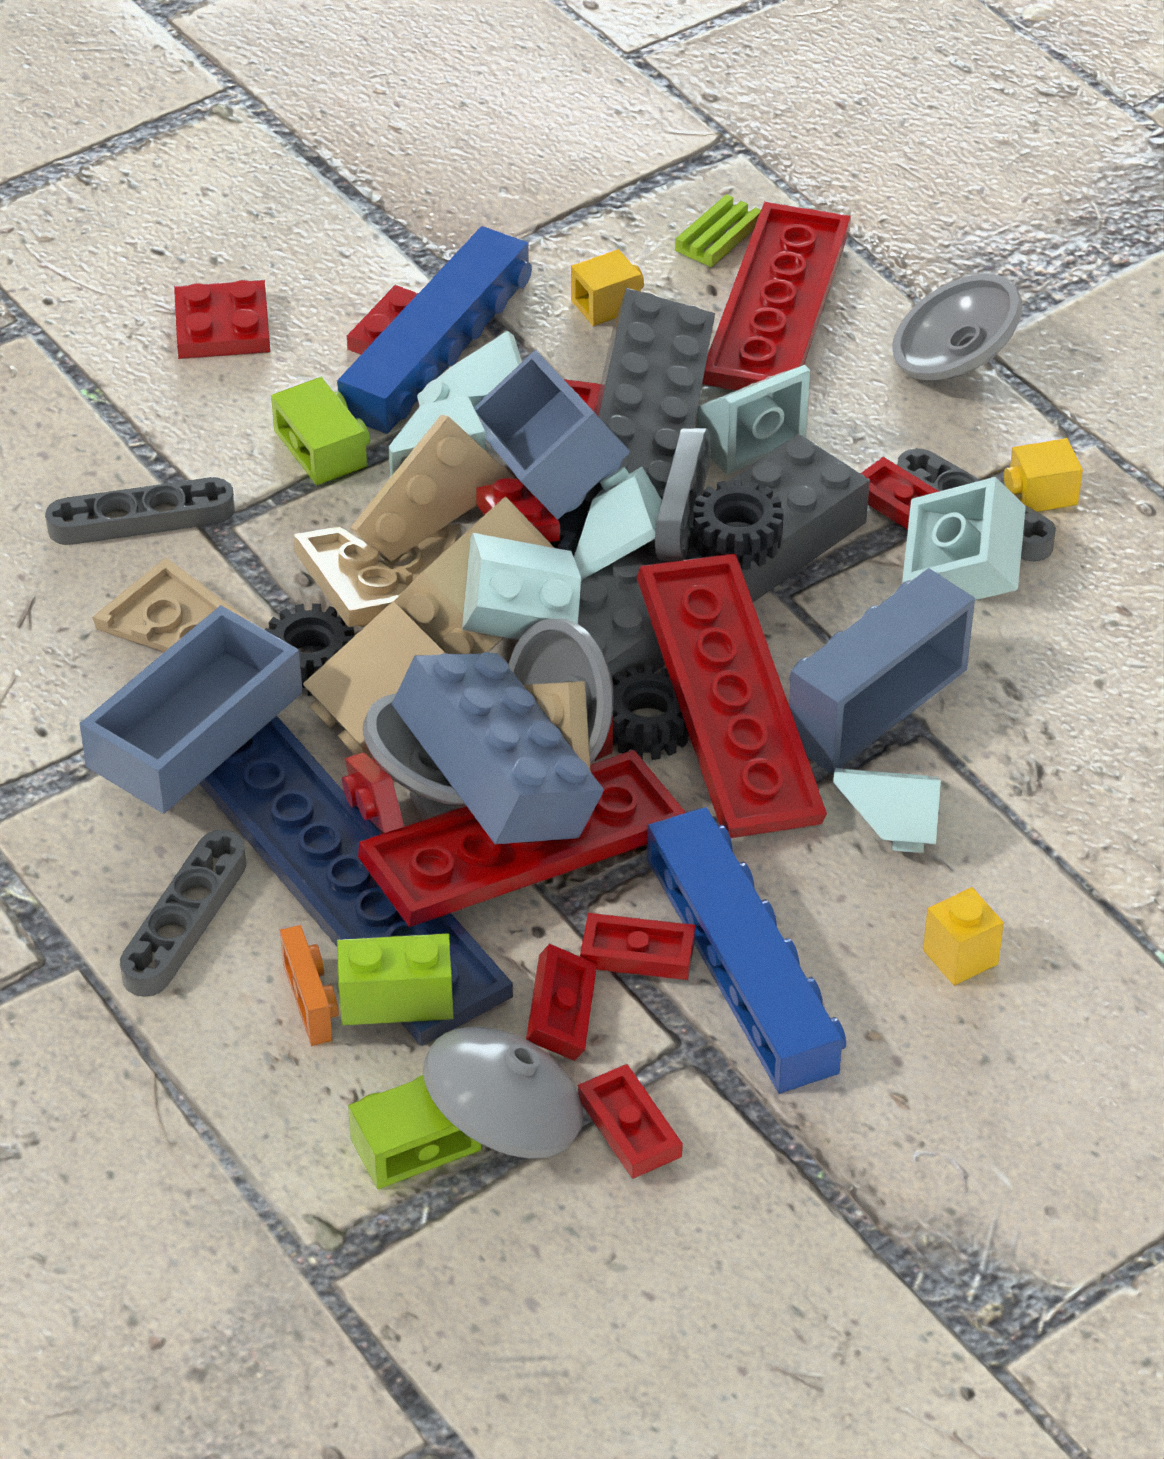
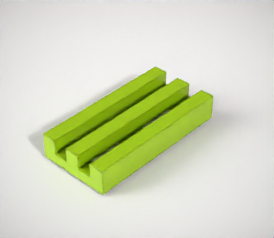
M726 194L675 238V251L712 268L754 230L761 209L755 207L748 211V203L740 201L734 205V197ZM739 220V222L736 225H734L728 232L725 233L726 229H728L734 222ZM712 242L714 243L710 248L703 252V250L708 245H710Z

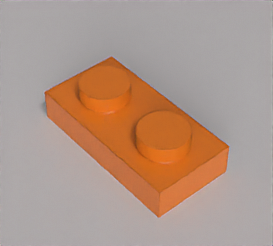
M301 925L281 929L280 939L283 966L311 1046L332 1041L331 1018L339 1016V1009L332 985L322 986L320 976H324V965L317 944L308 946Z

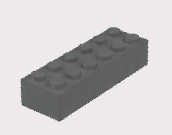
M626 288L612 329L595 414L631 451L623 459L619 469L625 467L630 474L643 467L660 498L663 499L681 429L694 428L715 313L693 305H685L657 297L651 293ZM600 481L586 493L583 501L592 503L594 497L603 489Z

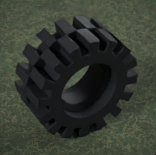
M734 479L732 487H728L726 481L717 482V491L711 486L704 489L703 496L698 495L695 500V506H693V545L698 547V554L702 558L708 555L713 557L736 554L738 562L741 563L742 570L751 569V561H755L758 567L766 564V557L773 559L777 555V548L780 549L782 545L784 509L781 508L782 502L778 496L773 498V491L768 487L760 492L759 483L754 481L750 482L749 487H743L742 479ZM731 522H742L749 524L750 526L732 527L726 524Z
M312 603V610H305L304 604L295 605L296 613L291 614L286 608L280 611V620L273 617L269 621V629L265 628L267 632L297 649L305 646L325 648L314 653L299 652L302 688H306L303 683L355 636L354 627H348L340 615L337 617L336 609L331 606L325 612H322L321 604ZM307 690L308 696H313V695Z
M644 665V673H638L636 667H631L627 669V678L620 672L613 676V746L618 744L619 753L623 754L631 749L635 750L642 760L644 752L651 753V759L656 760L661 759L662 750H665L667 755L671 756L677 752V745L681 748L687 745L689 733L667 668L661 667L659 674L653 673V665ZM642 708H652L664 713L654 717H643L632 712Z

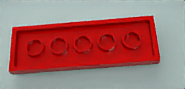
M764 201L708 352L702 385L737 391L805 364L850 231V215Z
M736 554L640 566L636 578L719 825L726 827L730 838H738L822 824L827 812Z
M632 750L590 764L592 775L604 791L579 838L494 844L469 808L465 806L360 841L358 858L407 925L412 927L647 845L649 824L686 812L636 751Z

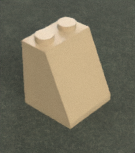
M506 497L422 571L394 600L447 654H481L490 652L505 638L462 630L470 538L473 533L554 548Z
M393 601L303 683L316 699L309 707L329 729L336 722L344 729L338 735V738L354 755L366 752L373 760V756L363 736V722L368 710L378 699L397 693L415 655H440L445 652Z

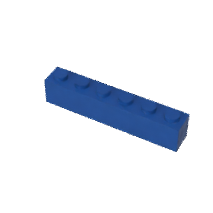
M481 226L337 380L338 391L344 397L348 410L355 419L360 418L367 427L388 434L401 419L407 418L413 405L418 401L417 395L424 390L426 385L432 380L437 379L449 366H453L473 339L476 340L480 337L488 322L505 309L508 300L516 291L527 285L532 272V265L529 263L528 242Z
M707 807L649 824L647 861L682 923L696 925L694 945L778 1094L840 1074L842 1049L846 1048L844 1029L840 1021L836 1017L830 1018L823 1007L821 991L813 977L806 978L799 966V956L793 941L790 938L784 939L777 928L776 916L770 902L767 899L761 900L754 889V879L749 866L744 861L739 863L734 855L731 838L724 825L717 826Z

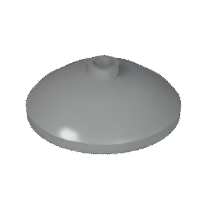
M976 274L949 282L923 298L905 316L893 339V356L902 371L916 379L939 381L967 374L992 359L1009 342L1022 315V298L1010 280L996 274Z
M567 619L542 620L532 625L521 636L513 650L509 668L522 685L585 681L591 764L604 745L612 722L614 696L608 664L597 643L583 627Z
M397 693L384 696L373 703L363 722V736L371 755L382 770L387 772L397 783L421 797L443 804L466 806L391 705Z
M490 1027L459 1028L441 1035L433 1043L426 1055L423 1065V1076L427 1090L436 1106L459 1130L491 1149L522 1158L551 1157L566 1150L581 1130L583 1108L571 1078L547 1052L518 1035Z

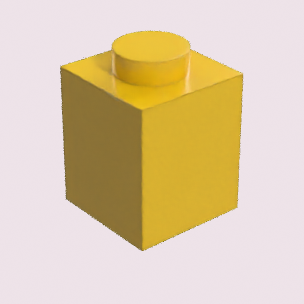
M619 249L571 265V301L592 326L617 317L626 288L640 292L644 288V278L637 264L631 263Z
M1068 438L1012 447L1010 467L1004 470L1005 487L1024 505L1036 512L1075 506L1079 502L1083 468Z
M970 887L927 908L923 951L955 986L999 964L1004 922L973 887Z

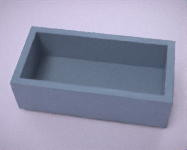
M536 349L474 406L485 430V439L518 479L557 520L564 513L576 509L585 499L586 493L602 478H607L614 474L621 466L623 459L631 452Z
M928 568L912 581L908 580L901 584L897 591L880 605L870 607L860 620L844 632L839 631L835 633L825 646L809 658L804 657L799 660L791 670L789 677V707L807 757L833 774L835 768L844 766L964 673L968 666L975 597Z
M220 605L79 723L86 767L165 814L302 694L299 649Z
M490 652L481 654L443 653L440 655H415L391 705L494 844L579 838L604 789L589 771L586 763L578 757L564 739L561 731L539 707L533 695L525 689L511 671L508 663L498 653Z

